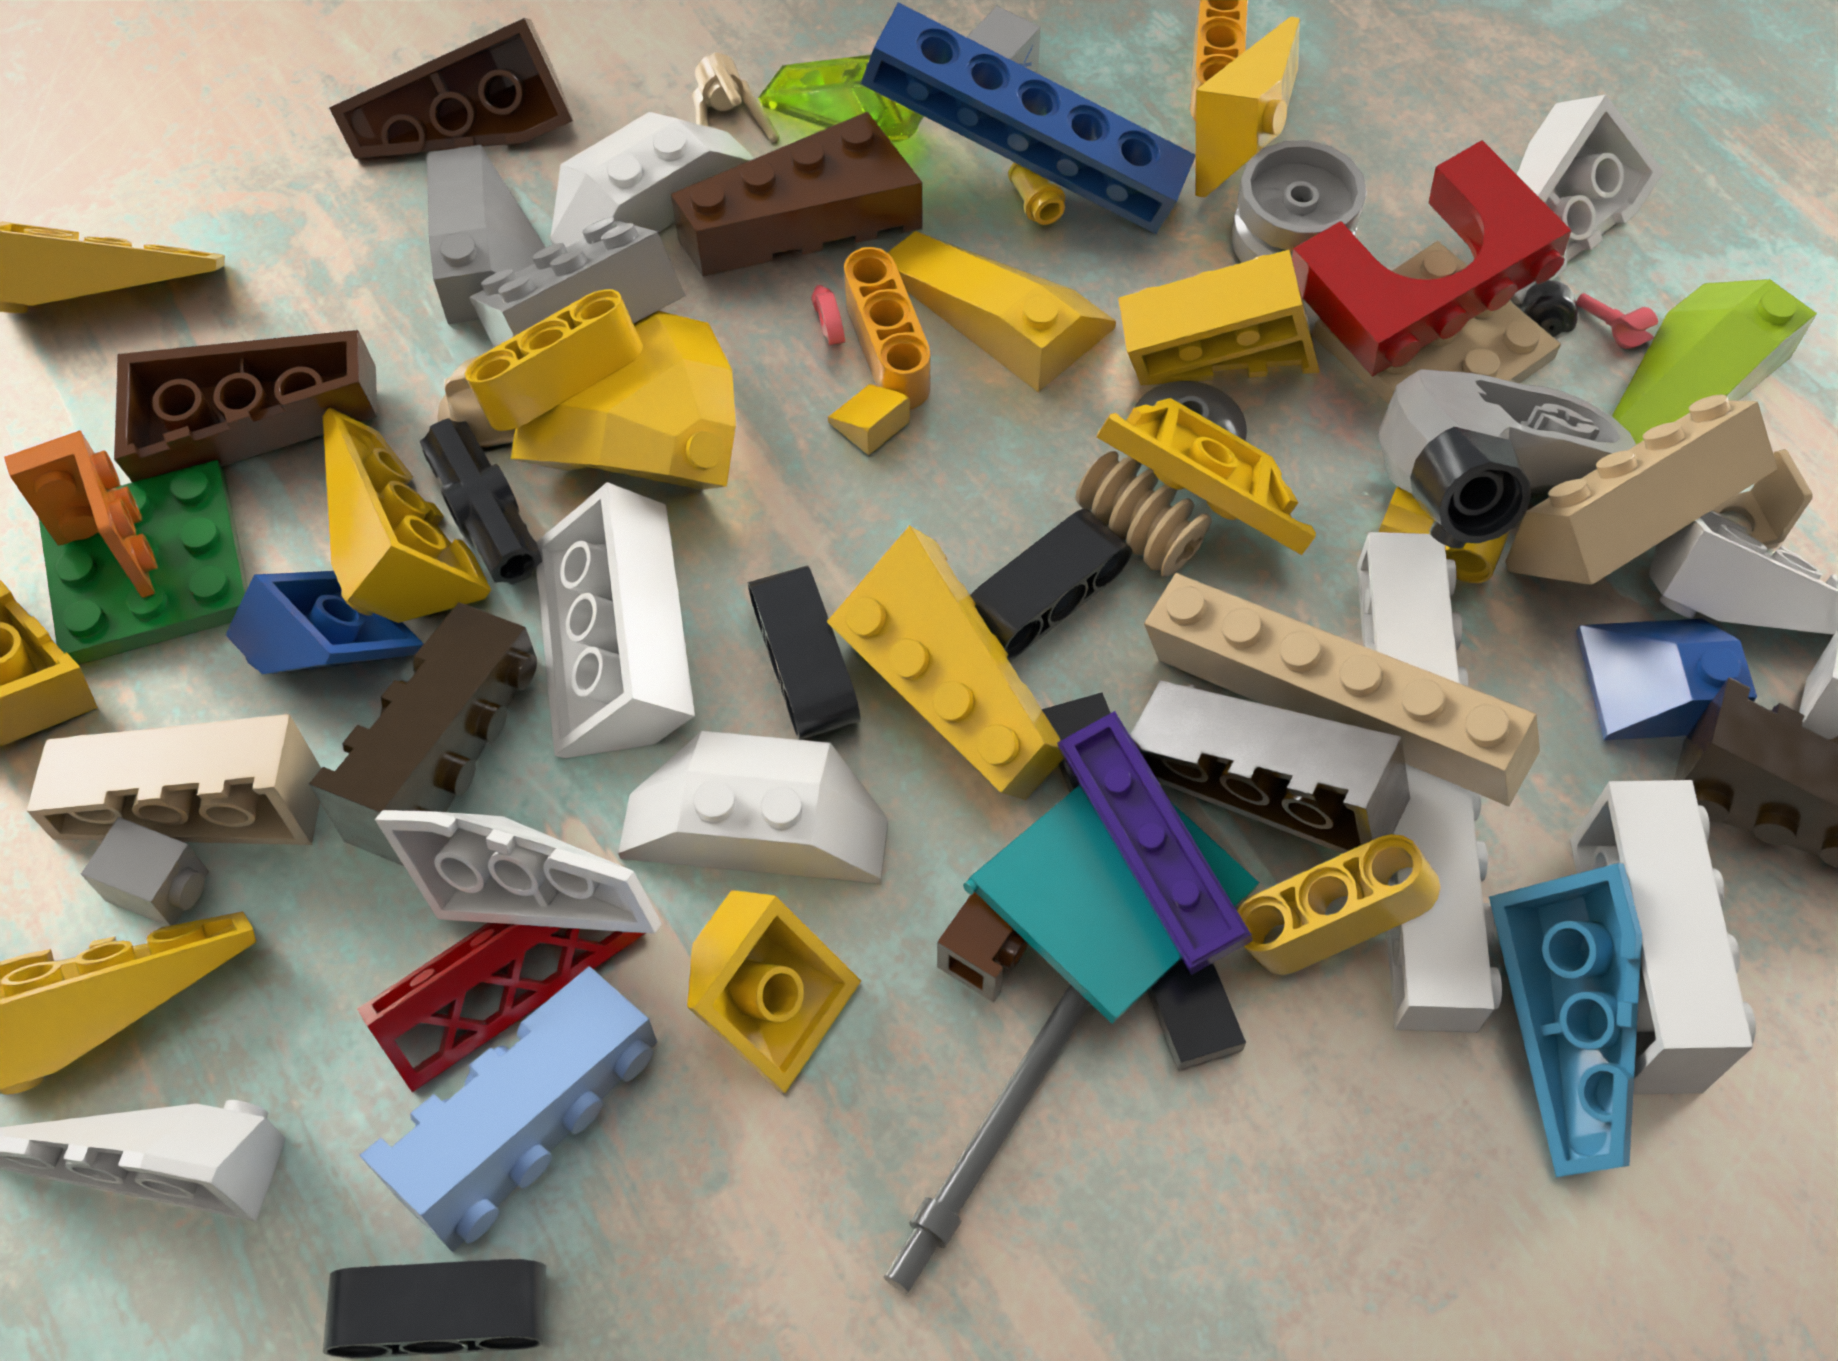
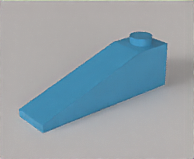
M1616 863L1489 896L1556 1177L1630 1166L1642 931L1624 863Z

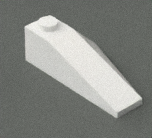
M227 1100L223 1109L202 1104H189L0 1127V1169L256 1222L286 1138L267 1119L268 1112L254 1104L239 1100Z

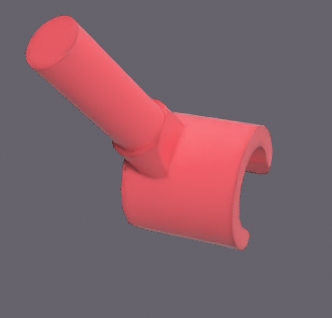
M1585 293L1578 297L1576 301L1578 307L1600 318L1612 327L1613 337L1619 347L1624 349L1635 348L1654 338L1653 335L1646 331V329L1658 324V317L1652 309L1641 307L1625 315Z

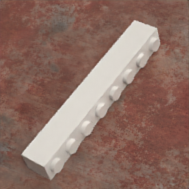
M1368 532L1357 563L1363 646L1468 687L1467 669L1465 667H1458L1456 650L1459 649L1462 639V618L1459 612H1452L1450 596L1453 595L1456 586V564L1454 559H1446L1445 545L1435 540L1430 534ZM1405 764L1410 800L1393 834L1403 835L1416 844L1438 875L1441 888L1438 900L1430 910L1415 919L1386 931L1394 1030L1478 1033L1493 1010L1499 1008L1502 997L1500 971L1497 967H1490L1488 944L1492 943L1494 937L1495 921L1491 904L1483 903L1481 882L1485 880L1487 874L1488 854L1485 842L1476 841L1474 823L1480 815L1481 795ZM1412 868L1400 869L1394 873L1388 885L1393 886L1405 881L1411 874Z

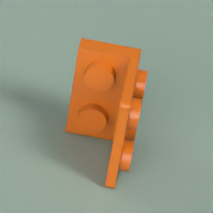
M79 430L4 456L10 478L58 546L75 540L89 538L99 532L140 596L145 598L155 594L148 572L158 568L157 562L143 533L136 535L134 526L135 523L142 521L139 508L127 486L120 489L116 488L120 486V480L105 450L94 453L83 433Z

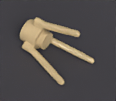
M713 53L703 58L695 69V78L699 88L691 95L696 108V124L708 127L707 108L710 106L719 111H727L740 105L741 101H743L768 138L774 143L778 142L780 139L779 133L752 95L748 82L741 80L733 59L720 53Z

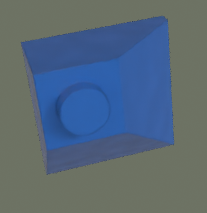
M334 571L255 574L226 633L229 640L243 653L247 662L261 674H277L414 656L424 645L403 622L397 623L375 613L371 616L363 615L351 608L341 595L342 589Z
M1702 618L1579 625L1576 630L1604 741L1687 736L1728 677L1750 687L1749 700L1754 702L1757 698L1741 641Z

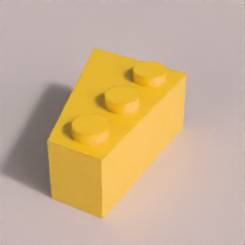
M1290 250L1258 256L1250 261L1214 271L1201 272L1193 277L1157 287H1148L1139 292L1118 297L1127 353L1141 386L1165 384L1174 381H1212L1213 371L1247 369L1248 378L1266 377L1267 367L1300 365L1302 374L1320 373Z

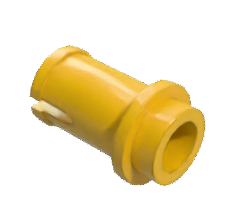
M1014 162L1009 168L1008 178L1024 200V212L1028 219L1041 225H1048L1057 221L1065 210V194L1062 188Z

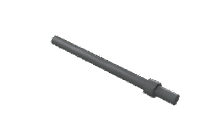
M1071 984L933 1199L925 1197L909 1222L913 1231L884 1275V1279L897 1290L908 1294L937 1247H947L962 1223L958 1216L960 1210L1088 1009L1090 1003Z

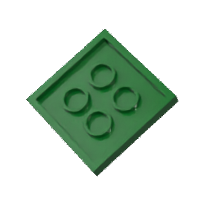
M218 460L116 487L120 489L127 486L130 489L142 517V521L134 524L136 535L144 534L157 562L158 568L148 572L155 594L145 598L140 596L99 532L89 538L75 540L58 546L38 518L56 644L64 653L67 652L78 665L232 622L246 593L248 584L226 476Z

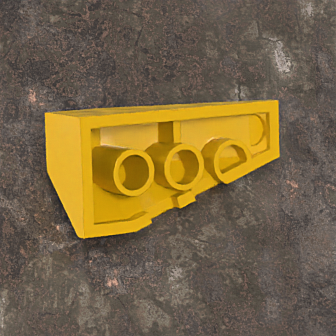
M329 407L323 415L330 553L331 565L342 589L341 595L344 601L363 615L371 616L375 613L394 622L401 623L454 608L458 602L469 604L484 600L492 590L475 555L463 540L454 539L451 543L438 526L445 516L435 503L425 501L417 492L407 486L412 480L413 475L377 430Z

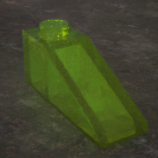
M871 55L782 65L758 97L762 107L824 128H829L868 111L886 136L893 142H901L913 136L924 116L860 84Z

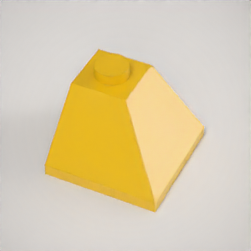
M731 890L692 943L687 1008L777 1091L786 1093L861 983V980L777 896Z

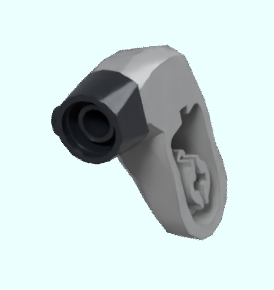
M1420 369L1396 385L1378 430L1387 477L1398 487L1412 493L1419 506L1434 519L1429 529L1430 535L1438 542L1457 549L1463 548L1466 543H1482L1501 537L1513 529L1525 515L1531 494L1548 493L1553 487L1561 483L1581 479L1597 469L1596 463L1601 458L1615 452L1627 451L1636 446L1630 432L1613 417L1589 402L1566 392L1544 386L1523 385L1474 373Z

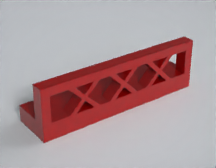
M487 922L357 1008V1010L410 1091L414 1092L545 1003L589 966L592 969L596 968L646 933L615 931L600 942L578 938L580 931L578 928H567L566 934L563 936L553 934L562 927ZM540 942L562 946L556 972L542 981L519 977L526 951ZM575 948L587 950L573 959ZM510 963L507 975L495 973ZM480 982L504 986L499 1009L485 1020L460 1017L465 994L468 990ZM517 988L528 990L514 999ZM450 1003L448 1015L435 1013ZM419 1023L445 1026L439 1051L413 1068L395 1039ZM457 1028L468 1030L454 1040Z

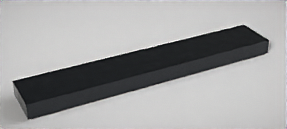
M1102 692L1042 709L1061 740L1111 713ZM1063 758L1059 763V767L1070 793L1079 786V783ZM1181 959L1147 991L1178 1071L1243 1051L1246 1041L1214 963L1191 975Z

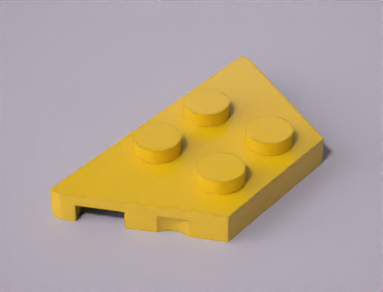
M1172 398L1157 401L1154 406L1145 404L1134 407L1126 420L1117 413H1112L1097 433L1096 438L1152 469L1157 478L1167 486L1177 490L1184 488L1206 500L1208 506L1221 517L1228 520L1239 519L1300 555H1303L1316 537V532L1311 525L1299 522L1290 515L1299 502L1291 488L1283 481L1281 477L1282 472L1272 456Z

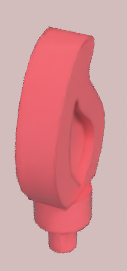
M817 285L811 295V300L815 311L818 312L824 337L827 336L829 346L845 343L842 320L835 296L830 289Z

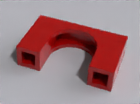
M1483 140L1435 167L1428 202L1462 238L1473 254L1474 260L1461 271L1438 279H1415L1397 274L1383 266L1342 221L1293 248L1292 261L1303 300L1372 377L1391 366L1398 368L1405 365L1416 356L1421 348L1438 338L1448 339L1454 336L1470 319L1487 309L1489 311L1500 309L1512 299L1516 292L1533 282L1538 284L1546 282L1564 264V254L1572 230Z

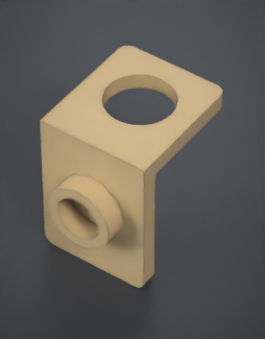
M1786 449L1774 452L1777 470L1756 482L1750 491L1739 493L1712 510L1718 514L1734 511L1744 515L1752 525V533L1749 535L1765 546L1783 542L1813 498L1811 489Z

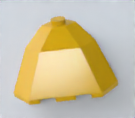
M656 311L634 323L643 344L641 354L634 361L541 416L515 429L510 460L565 471L590 467L699 490L727 487L736 429L732 368L708 322Z

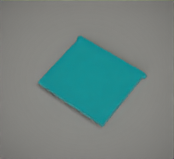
M1080 785L973 873L963 884V888L968 894L972 895L976 892L1111 1024L1116 1022L1182 959ZM1171 802L1236 908L1256 889L1260 882Z

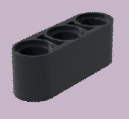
M1086 508L1080 509L972 592L971 597L976 603L975 608L988 629L997 637L1008 654L1007 659L1011 660L1022 654L1109 585L1126 567L1132 555V548Z
M806 565L747 582L756 620L797 738L801 740L861 722L856 694L833 629L827 623L829 618L810 567Z
M500 1259L367 1266L335 1270L329 1276L323 1353L339 1358H379L510 1351L543 1345L546 1265L533 1260Z

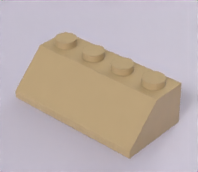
M1713 395L1700 399L1689 406L1690 413L1679 420L1662 424L1646 431L1643 434L1644 441L1631 449L1615 452L1601 458L1596 463L1597 469L1583 478L1566 481L1553 487L1548 492V499L1526 511L1505 560L1508 571L1593 585L1777 470V464L1758 401L1728 400L1726 395Z

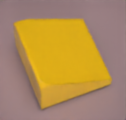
M868 384L829 415L828 423L869 456L910 423V399L900 392Z

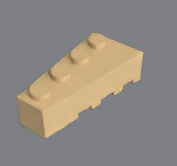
M290 714L48 739L45 741L27 812L52 839L103 840L117 818L120 817L181 842L312 845L320 802L309 783L320 771L321 766Z

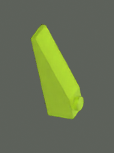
M1771 279L1702 284L1668 311L1611 417L1630 432L1637 445L1644 441L1643 434L1656 426L1679 420L1689 414V406L1700 399L1713 395H1726L1728 400L1739 401L1792 357L1817 313Z

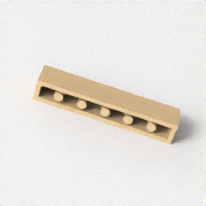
M1178 573L1174 574L1144 622L1159 661L1264 705L1402 737L1405 764L1508 807L1511 805L1540 752L1537 713Z

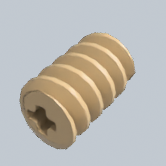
M1110 451L1100 456L1081 479L1076 490V502L1082 509L1092 510V513L1105 525H1109V528L1122 540H1126V543L1132 548L1133 554L1144 555V562L1151 570H1161V576L1165 577L1174 574L1200 548L1204 536L1212 523L1211 516L1207 513L1201 514L1189 522L1188 519L1195 506L1194 502L1190 498H1186L1172 507L1171 503L1175 498L1177 489L1165 484L1154 492L1153 489L1159 479L1152 469L1149 468L1139 476H1136L1142 463L1127 456L1118 461L1119 454L1117 451Z

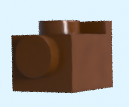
M974 892L969 896L937 941V968L994 1003L1001 993L1003 967L1010 971L1013 970L1023 957L1029 944Z

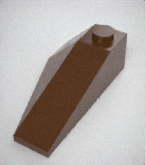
M528 18L520 19L329 107L354 159L441 151L476 145L484 147L526 143L574 121L554 67L531 19Z

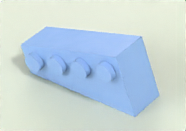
M590 966L520 1023L517 1031V1037L520 1041L510 1049L504 1045L494 1049L490 1047L469 1065V1074L465 1080L464 1087L455 1095L441 1101L433 1094L410 1113L411 1120L416 1126L402 1139L390 1147L380 1138L359 1155L393 1195L451 1252H454L464 1241L472 1243L480 1238L495 1222L499 1214L497 1207L517 1186L525 1188L536 1181L551 1162L552 1154L550 1152L570 1132L578 1134L586 1129L600 1113L603 1107L602 1099L621 1079L624 1082H628L635 1078L647 1066L653 1056L654 1050L652 1047L657 1043L649 1018Z

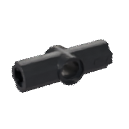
M447 418L431 425L427 435L419 442L426 461H428L434 476L438 478L442 486L440 488L442 496L463 537H470L494 583L508 582L513 585L531 577L535 567L542 562V558L536 541L532 538L527 525L524 524L518 514L520 510L502 470L497 463L491 466L466 421L456 422Z

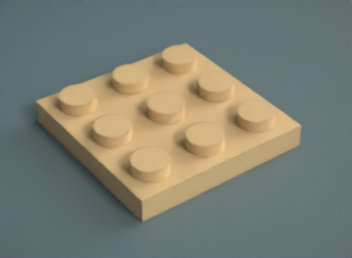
M1437 240L1392 271L1409 278L1438 279L1455 274L1468 265ZM1511 301L1496 311H1489L1487 309L1470 319L1454 336L1448 339H1436L1421 348L1416 356L1405 365L1398 368L1391 366L1374 377L1364 369L1321 319L1316 321L1312 334L1320 344L1387 404L1390 403L1396 385L1420 369L1474 373L1520 384L1554 360L1561 346V343Z

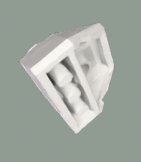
M648 112L561 164L550 237L552 245L564 243L565 247L585 238L582 231L586 227L606 218H614L615 222L633 223L635 226L659 233L675 223L671 193L755 158L726 131Z
M701 731L629 795L618 855L620 859L881 884L888 818L831 743Z

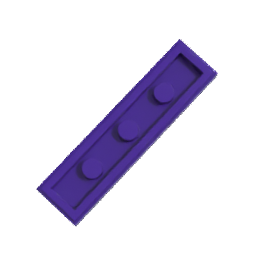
M1114 711L1057 742L1060 753L1190 974L1192 975L1252 942L1250 931L1117 713Z

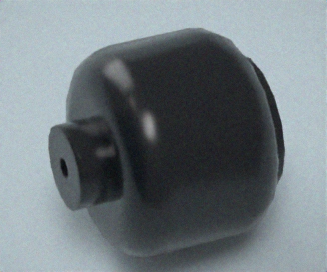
M1547 280L1546 282L1532 285L1528 289L1523 303L1520 304V310L1552 337L1559 335L1561 332H1570L1576 328L1579 314L1575 295L1567 285L1559 281Z

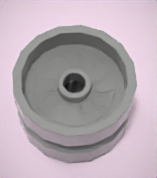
M1309 140L1283 141L1263 148L1248 161L1241 178L1237 198L1238 206L1231 229L1234 253L1241 263L1250 261L1258 256L1271 255L1285 250H1290L1292 257L1294 247L1340 221L1356 236L1357 225L1367 195L1364 175L1351 158L1332 146Z

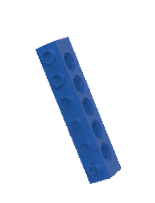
M899 2L873 48L860 83L1157 234L1176 204L1195 159L1194 153Z

